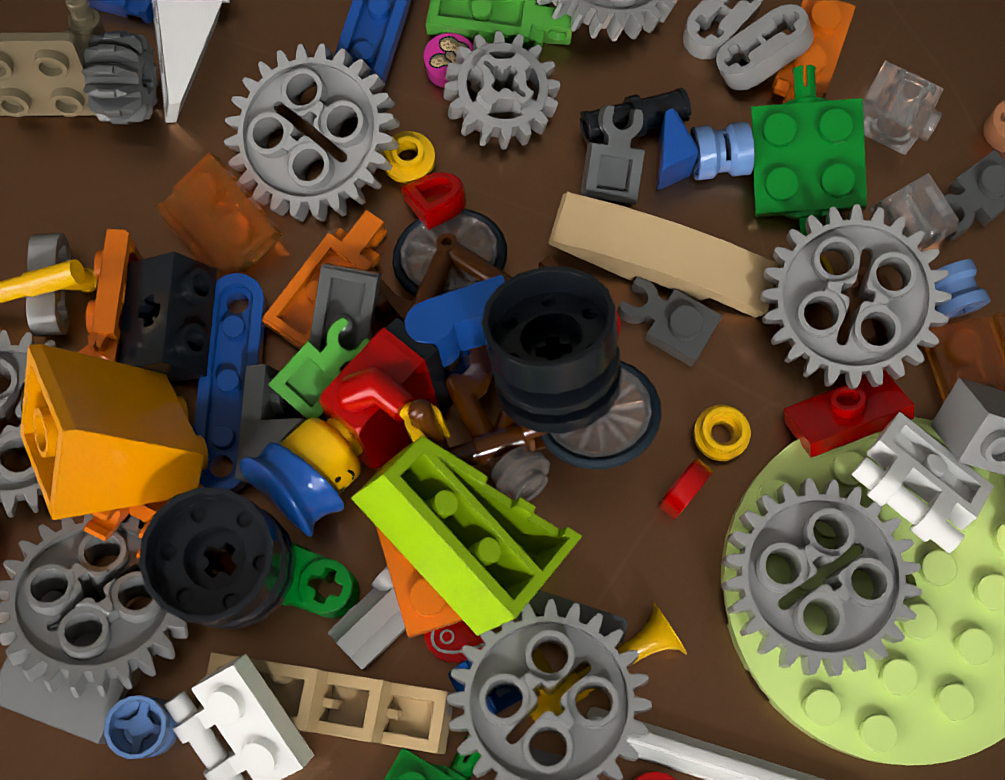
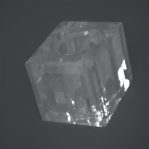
M885 60L863 98L864 135L906 155L918 138L926 142L936 128L942 112L934 108L944 88Z
M929 173L868 208L870 218L879 207L884 208L883 224L890 227L898 218L904 216L906 221L902 234L907 238L923 230L925 235L917 246L920 251L957 231L958 228L957 216Z

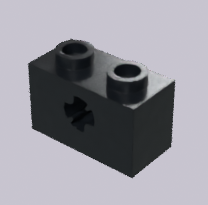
M175 251L129 263L117 362L164 373L167 375L170 383L206 377L217 269Z

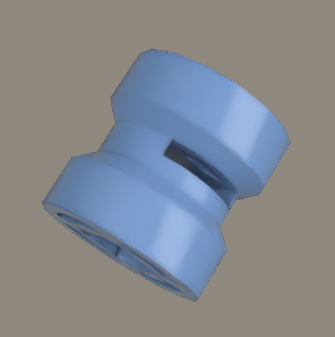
M747 121L729 123L725 129L714 130L710 125L691 127L690 135L699 149V154L692 170L695 180L714 179L721 172H728L732 177L751 175L754 166V141L750 125Z
M142 695L129 696L118 701L109 711L104 723V736L108 746L117 755L127 759L152 758L166 753L177 739V735L172 729L176 722L164 706V703L167 701L157 697Z

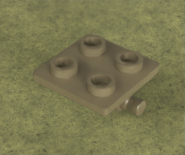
M88 0L65 1L71 13L67 19L69 28L64 32L0 33V116L75 117L96 115L91 112L88 106V94L83 91L85 77L81 71L85 69L83 53L88 48L91 36L104 34L105 28L99 12L89 7Z

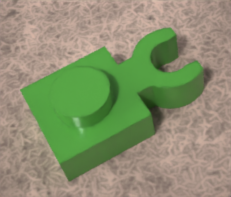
M344 316L335 320L329 327L327 345L322 350L308 339L268 384L307 419L319 418L324 412L319 402L321 393L343 370L341 369L343 364L351 362L370 341L369 338L365 337L355 348L348 349L343 347L339 343L338 335L349 323Z

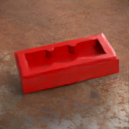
M883 370V383L878 387L873 388L868 382L867 377L860 380L858 387L855 389H849L846 384L783 408L784 422L796 439L800 440L803 448L812 458L882 431L899 412L910 420L914 419L915 404L888 373Z

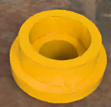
M403 131L391 136L399 143V148L384 150L382 156L393 166L392 170H385L392 179L400 183L409 184L431 173L435 164V151L428 138L414 131ZM413 150L417 152V156L413 160L405 161L399 158V154L403 151Z
M714 405L699 415L694 424L693 436L696 446L706 457L716 461H729L741 455L747 448L751 438V429L748 420L738 409L729 405ZM718 425L725 427L730 433V441L726 443L716 441L711 433L712 427Z

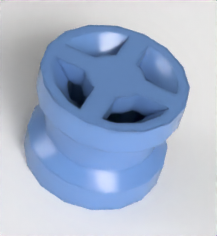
M972 259L957 261L937 269L948 270L949 275L935 285V290L952 294V299L945 304L935 306L934 310L949 318L948 321L975 312L990 302L986 289L978 287L976 283L977 268Z

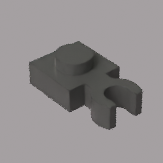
M603 105L598 114V124L604 133L603 144L588 142L580 195L599 200L637 204L645 150L631 148L630 144L631 138L635 137L642 128V110L630 109L628 123L623 128L617 129L612 121L614 106Z
M996 150L958 176L949 186V189L954 194L941 197L929 210L927 215L930 219L937 217L941 212H950L956 217L957 224L946 234L949 240L960 237L972 225L974 218L985 226L1005 211V159Z
M636 277L631 290L644 298L645 305L633 307L622 300L617 310L618 315L624 321L631 324L644 322L649 324L651 328L646 335V341L693 367L720 322L722 315L676 289L673 290L669 299L665 301L659 297L656 287L650 281Z

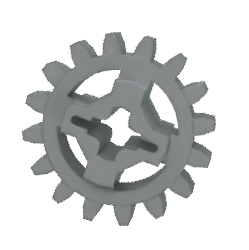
M496 31L494 41L491 44H487L485 39L479 34L474 38L473 52L464 46H460L457 49L455 60L457 63H449L447 66L445 79L449 82L445 83L443 99L453 101L449 106L448 116L450 119L464 118L461 133L464 136L470 134L474 129L480 132L479 145L485 147L490 137H497L501 149H507L510 138L516 136L517 140L524 146L529 142L531 129L539 134L545 131L548 123L547 117H553L558 102L553 98L558 94L560 81L549 79L552 76L555 64L553 61L543 63L538 61L542 47L539 45L532 47L529 51L522 48L523 36L520 34L515 37L512 44L505 43L502 31ZM528 79H530V81L533 84L535 90V100L532 99L534 92L529 87H527L526 81ZM467 80L471 82L470 89L477 94L474 102L470 99L467 91Z

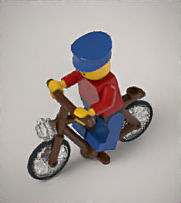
M463 209L453 219L430 230L418 218L398 238L393 250L392 265L394 273L401 286L415 298L413 301L401 298L381 278L375 314L381 320L392 314L395 320L386 328L383 327L321 393L319 402L327 421L325 422L318 418L307 419L280 444L269 442L256 458H243L240 461V470L257 491L278 508L305 535L310 537L313 535L314 524L317 520L326 514L339 512L344 509V503L339 494L361 473L359 458L370 468H379L421 436H424L470 466L479 463L481 466L488 464L493 470L491 478L496 483V490L512 500L521 497L526 501H530L545 488L548 482L546 475L550 467L547 458L542 453L534 451L547 448L560 460L573 466L590 470L610 469L621 466L642 454L650 446L658 433L662 418L661 401L657 390L644 373L635 366L620 360L622 368L620 396L608 414L589 427L565 434L538 433L516 424L502 409L494 427L479 402V399L487 392L491 377L493 376L481 322L486 302L501 284L511 279L512 276L503 271L507 261V243L500 228L486 215L474 210ZM550 256L538 264L539 268L544 266L559 267L557 262ZM454 403L473 440L449 448L445 436L449 438L450 432L442 414Z

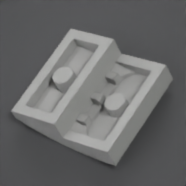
M56 590L49 591L41 602H53L60 599L64 593ZM58 627L49 628L51 632L58 630ZM96 631L86 632L75 640L73 646L87 647L95 643L101 633ZM7 657L0 670V706L94 743H106L104 723L107 715L118 701L125 699L128 692L118 677L110 679L109 690L105 697L100 696L95 682H87L80 698H74L67 679L54 693L49 692L44 683V674L30 682L21 669L24 662L13 666ZM140 668L132 671L133 686H137L143 671Z

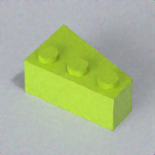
M421 436L390 459L351 499L478 636L516 619L581 539L582 535L568 526L561 530L534 513L536 506L521 497L512 500L486 484L488 476L424 436Z

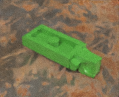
M431 0L426 30L428 35L438 36L443 33H456L473 41L475 36L480 34L487 43H493L496 31H502L505 43L510 44L520 34L523 36L522 47L525 48L536 45L542 47L543 42L546 44L570 45L572 38L570 23L572 17L565 14L561 18L554 20L552 15L555 7H549V3L539 5L536 2L537 0Z

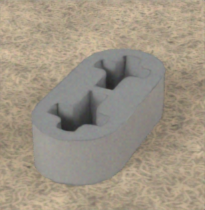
M702 0L687 19L683 33L685 49L698 59H715L720 47L747 28L754 21L760 11L763 0H741L732 10L728 7L730 0ZM715 21L719 23L716 36L710 34L704 39L698 35L699 30L706 31Z
M781 5L724 43L717 53L716 64L726 85L736 90L750 89L808 50L813 42L814 32L805 9L799 5ZM787 28L789 29V31L793 32L788 36L784 32H782ZM744 59L748 64L741 67L737 62Z
M33 234L30 237L27 272L71 260L70 246L65 234ZM57 290L34 297L26 296L27 321L30 331L34 336H57L68 333L70 326L71 290Z

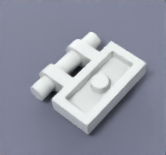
M901 412L886 425L867 452V455L881 467L866 456L851 474L869 489L866 495L880 506L887 503L913 524L910 530L924 542L929 539L933 540L947 553H951L965 536L950 524L947 519L960 530H964L977 518L994 488L991 483L967 464L958 462L947 448ZM902 483L906 485L909 489H911L914 493H916L919 497H921L924 501H926L928 505L925 504L922 500H920L917 496H915L912 492H910L907 488H905L902 485Z
M247 654L205 676L191 688L202 704L201 707L197 708L185 690L164 703L165 708L176 722L172 728L182 744L187 742L191 744L206 766L203 775L207 780H246L241 774L245 770H247L253 780H281L303 769L314 756V753ZM211 726H217L232 748V751L226 752L210 728Z

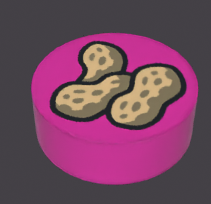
M443 33L431 39L424 50V68L427 77L435 85L444 88L445 83L449 82L445 79L447 66L449 63H457L455 60L457 49L460 46H464L473 52V44L466 37L456 33Z

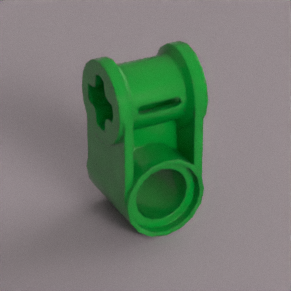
M291 542L296 556L294 581L281 605L287 607L292 605L325 618H342L359 602L361 590L356 577L338 561L311 552L309 549ZM335 578V581L342 586V592L339 597L329 595L326 598L318 592L322 582L331 584Z

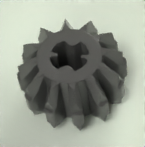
M112 31L92 35L88 48L83 53L85 69L81 71L85 77L83 91L88 94V106L91 112L96 114L99 121L120 125H130V122H142L143 120L150 119L153 113V106L158 101L156 86L159 85L156 78L158 66L154 63V51L150 44H148L143 34H132L130 31Z

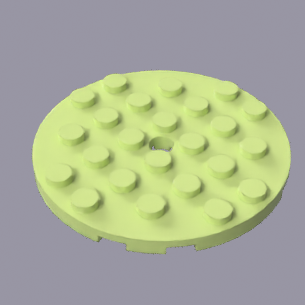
M918 417L911 419L912 422L947 448L931 426L932 420ZM882 431L812 458L805 451L799 439L788 445L760 471L741 497L725 537L722 558L727 555L740 553V550L727 540L732 532L749 533L739 520L741 515L748 510L762 517L756 501L766 494L778 503L777 489L783 484L788 483L799 497L800 484L806 479L812 478L818 494H821L826 483L834 479L838 482L840 497L843 498L850 490L857 486L861 488L860 505L865 508L874 503L875 501L866 495L869 489L851 474L866 456L881 467L867 455V452ZM968 465L991 483L994 488L977 518L964 530H960L947 519L950 524L965 535L960 544L951 553H947L931 539L924 542L910 530L913 525L887 503L882 506L877 517L882 523L897 517L901 520L897 529L892 533L895 541L912 539L914 545L901 553L903 561L921 565L920 570L906 575L908 584L921 589L922 595L904 599L903 604L917 615L915 620L907 622L895 621L897 627L904 634L905 639L901 642L892 643L881 638L888 656L884 659L875 660L864 652L866 659V669L853 672L844 658L842 675L831 677L828 676L822 660L816 674L809 676L803 675L801 657H798L790 667H779L780 648L776 647L770 652L760 655L757 649L763 635L759 631L745 636L739 633L743 625L749 620L746 612L739 614L728 613L727 609L733 603L739 601L740 596L739 592L723 589L728 618L727 628L745 670L750 672L760 689L770 699L769 703L792 725L809 737L836 751L876 763L896 765H932L954 761L978 753L1005 738V475ZM902 483V485L905 488H907L910 492H912L915 496H917L920 500H922L925 504L928 505L926 501H924L921 497H919L916 493H914L911 489H909L906 485ZM815 521L813 534L816 541L824 548L834 549L837 541L833 528L822 521ZM854 544L833 562L816 569L817 572L813 577L779 599V608L786 610L806 592L824 585V580L829 575L847 565L862 553L861 546ZM768 555L765 562L768 576L774 582L787 584L791 576L787 561L778 555ZM721 564V584L733 577H737L736 570ZM855 569L851 577L852 587L860 597L869 600L874 590L873 582L864 571ZM808 603L803 613L804 622L812 633L822 635L827 627V616L818 605Z

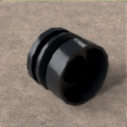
M544 266L519 273L495 290L485 304L481 325L491 361L495 388L502 410L518 425L538 433L565 434L589 427L608 414L620 396L622 381L620 350L617 345L616 307L608 288L591 274L571 267Z
M199 487L174 496L153 515L141 538L139 568L145 589L162 610L184 621L212 628L242 629L265 620L283 603L294 581L296 556L288 532L273 515L249 499L226 488ZM225 553L232 555L231 559L237 565L231 575L224 572L225 567L220 563Z

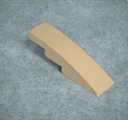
M566 192L562 196L548 244L632 282H634L636 277L644 278L671 290L676 289L698 302L710 297L754 318L767 314L769 303L760 301V295L762 291L774 288V284L764 279L763 274L766 268H779L780 265L735 244L679 223L571 192Z
M211 652L206 676L239 657ZM249 658L297 730L437 754H445L450 728L449 722L451 721L453 706L447 702V695L453 694V692Z

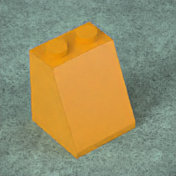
M28 345L20 436L52 520L171 500L176 495L198 488L201 471L205 470L208 466L207 445L201 435L195 434L189 422L186 402L182 396H176L166 374L48 345Z

